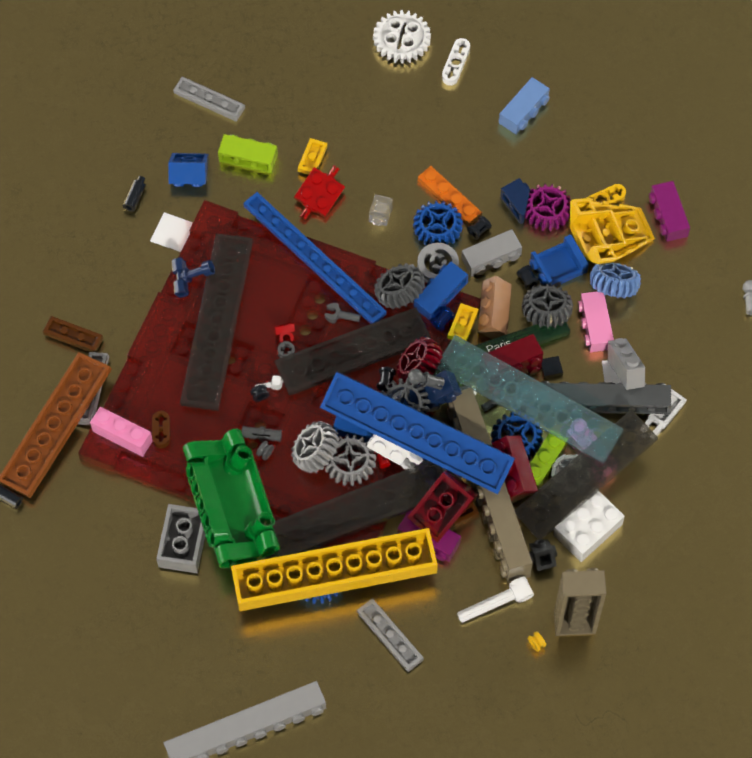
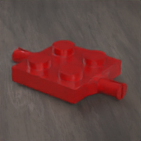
M333 165L328 174L321 172L315 167L312 169L294 196V199L305 207L301 215H299L300 218L306 220L311 212L318 213L324 218L327 216L345 189V186L334 178L340 170L338 167L336 168Z

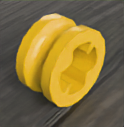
M535 631L533 636H528V641L539 652L541 647H546V642Z

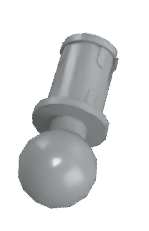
M747 280L742 287L746 293L743 295V299L746 303V314L752 315V280Z

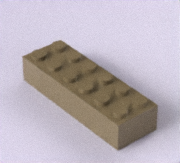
M590 568L586 571L569 569L562 572L554 609L556 636L596 634L606 597L604 570Z

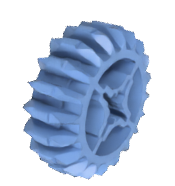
M620 262L595 264L590 273V285L597 292H602L604 295L617 298L632 297V295H636L640 288L641 278L638 271L633 270L632 267H628L626 264L622 265Z

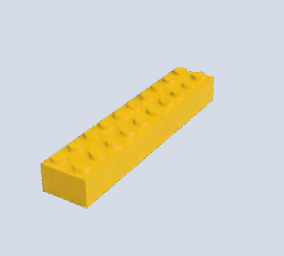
M426 528L233 565L231 569L240 612L436 574L438 565L430 530Z

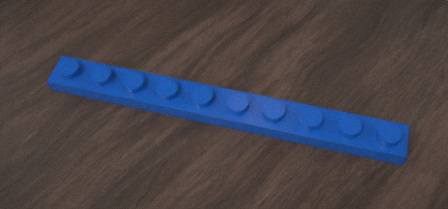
M258 192L243 203L244 207L372 326L387 315V311Z

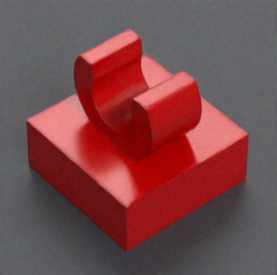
M294 323L274 326L275 334L279 335L281 343L284 342L283 336L286 334L290 336L291 341L294 340V336L291 333L295 331Z

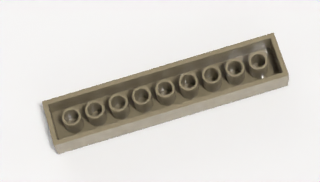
M473 388L461 390L462 394L457 396L456 400L447 403L448 418L453 420L454 423L452 427L492 446ZM470 481L472 489L476 488L478 493L476 501L478 506H482L483 512L481 515L483 522L488 524L489 530H487L490 542L493 541L495 548H493L495 558L501 562L499 569L502 578L506 577L507 583H510L523 576L526 578L530 577L532 560L505 482L499 494H496Z

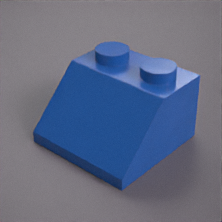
M172 153L168 162L169 184L177 187L184 186V184H192L193 187L206 185L209 154Z

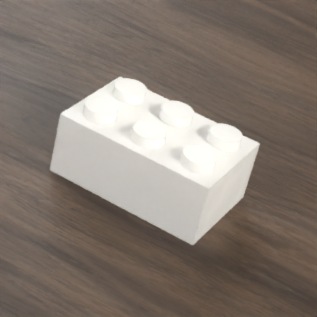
M596 489L555 526L553 536L582 562L623 525L625 516Z

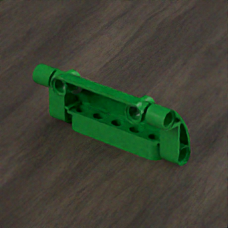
M240 429L229 430L225 433L222 440L186 443L183 446V452L187 461V478L208 545L214 547L220 568H231L233 565L259 561L278 552L280 546L273 528L275 519L252 450L246 446L242 431Z

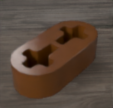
M157 411L152 417V439L154 445L158 448L167 447L171 440L170 418L165 411ZM160 417L164 418L163 427L159 425ZM160 432H163V442H159Z

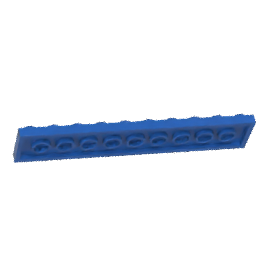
M336 372L320 408L496 494H499L515 460V457L339 372Z

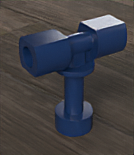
M175 258L171 261L172 272L176 275L177 279L173 282L174 294L179 298L189 295L188 283L192 281V277L201 274L205 276L215 274V267L211 260L202 262L201 267L192 270L186 268V261L183 258Z

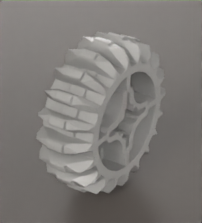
M318 421L313 422L311 425L308 424L306 429H302V433L297 435V440L294 441L295 445L291 448L293 451L291 454L293 457L292 461L302 471L317 473L319 469L323 470L325 465H329L333 455L337 453L336 448L339 447L338 441L340 439L337 436L338 433L331 425L325 422Z
M347 434L346 439L339 436V447L336 448L337 453L333 455L329 465H325V471L327 473L330 472L329 477L331 479L336 477V483L343 480L344 486L347 482H350L351 486H353L354 481L361 484V478L367 480L368 474H373L372 468L376 467V462H374L376 455L373 454L374 451L366 447L367 442L364 443L363 437L357 440L356 434L353 438H349ZM346 449L343 454H339L337 457H335L340 451ZM352 449H356L360 451V453L354 452ZM348 454H350V458L352 460L351 466L348 461ZM362 463H364V465L360 469L354 471V469L357 466L362 465ZM340 467H343V468H345L347 471H343V470H341V469H339V468H340Z

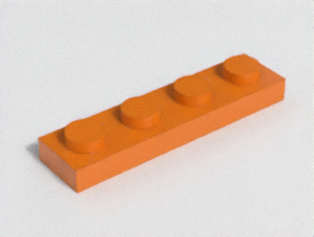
M432 166L418 176V181L441 202L444 200L445 205L451 203L452 208L457 207V213H461V219L467 226L472 225L482 216V212Z

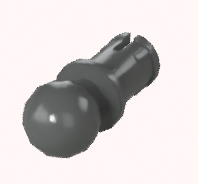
M413 369L408 373V380L412 384L420 383L422 387L429 386L441 390V386H444L445 380L443 377L430 375L429 372L422 373L418 369Z

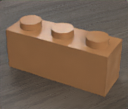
M497 276L482 281L478 332L493 340L507 335L512 285Z

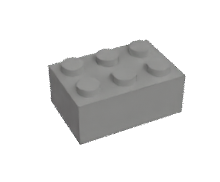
M168 504L156 558L159 568L198 573L205 532L197 508Z

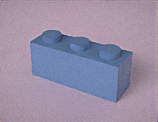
M532 77L499 114V124L514 134L524 130L531 117L534 118L542 105L545 106L549 101L550 88Z

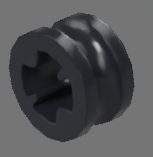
M258 385L251 389L250 393L255 402L263 401L269 397L270 393L266 391V385Z

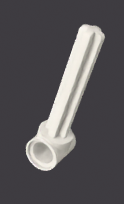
M523 576L512 581L509 584V589L459 611L457 615L461 623L512 600L518 601V603L524 602L532 598L534 593L526 577Z

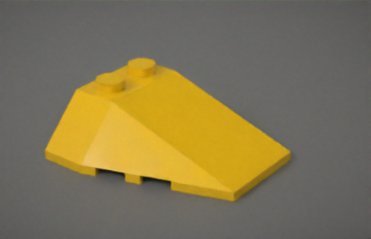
M591 198L573 199L570 202V229L578 247L588 261L596 264L615 262L655 239L640 207L624 204L616 206L609 204L608 201H603L602 203L595 202Z

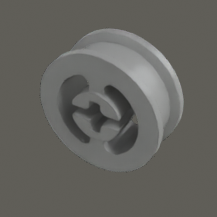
M432 243L420 251L417 268L421 271L426 284L431 278H435L438 275L439 270L442 266L446 265L447 260L449 262L452 261L457 266L459 265L458 255L449 245ZM428 260L430 261L429 270L425 267V263Z

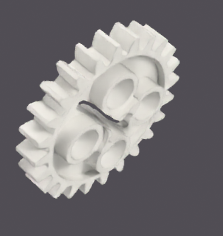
M403 10L400 11V14L394 11L393 16L387 13V19L381 17V22H377V27L374 28V46H377V52L381 51L382 57L387 55L388 61L394 58V63H396L400 59L403 64L404 59H407L410 63L412 57L417 60V55L423 56V51H428L431 40L430 27H427V21L423 22V17L417 19V13L412 16L410 11L404 14ZM406 24L405 34L402 37L403 27ZM402 37L400 49H397L399 46V39H401Z

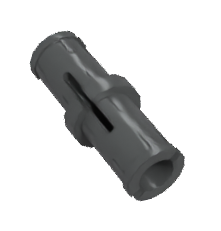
M243 426L242 428L244 438L259 439L260 442L264 440L281 442L282 430L265 429L264 426L260 428Z

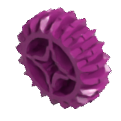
M545 183L543 187L537 185L536 189L531 188L525 219H529L530 225L535 223V229L540 226L542 231L548 228L551 232L552 227L558 230L560 225L564 227L566 221L570 220V195H566V190L561 191L560 186L554 188L553 183L550 187H547ZM540 200V203L533 207L534 203ZM562 207V211L556 215L555 211Z

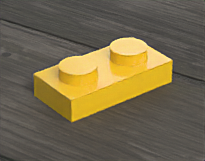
M310 138L299 163L298 172L309 175L314 167L319 169L328 147L327 143Z
M460 303L448 333V339L466 344L479 309Z

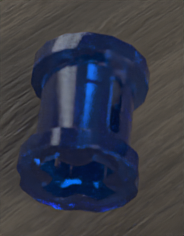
M442 306L440 308L441 311L430 319L431 324L439 331H443L445 329L444 326L455 318V314L446 306Z

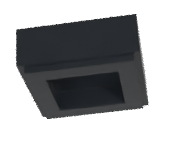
M559 356L542 360L541 369L544 379L563 376Z

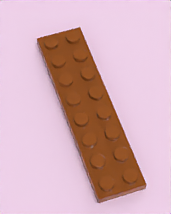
M78 352L0 474V484L29 498L32 497L111 372L110 366Z

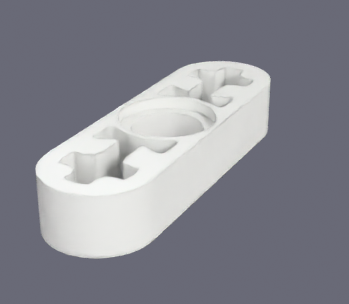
M457 39L453 45L442 72V81L446 85L456 84L470 52V43L467 39ZM461 46H465V48L462 49L461 54H460V53H459V48H460ZM453 59H459L461 63L459 65H454L451 63V61ZM451 70H453V76L451 78H447V76L450 75Z

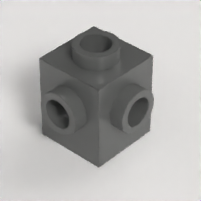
M539 539L529 544V554L537 571L557 566L555 558L557 557V550L555 545H551L548 539Z

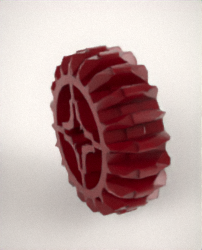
M428 337L415 339L414 343L411 342L410 346L405 348L406 350L401 354L402 357L398 360L399 364L396 367L398 378H402L404 383L408 378V373L413 369H418L422 373L429 372L430 375L434 376V372L438 370L437 367L441 364L440 360L443 357L441 355L443 352L441 346L433 339Z

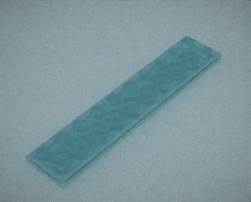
M457 335L451 340L442 355L441 364L437 367L440 372L447 370L454 373L459 383L471 388L603 464L624 431L618 425Z

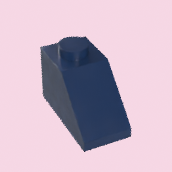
M518 178L501 188L500 198L518 222L523 224L530 188L527 183H523Z

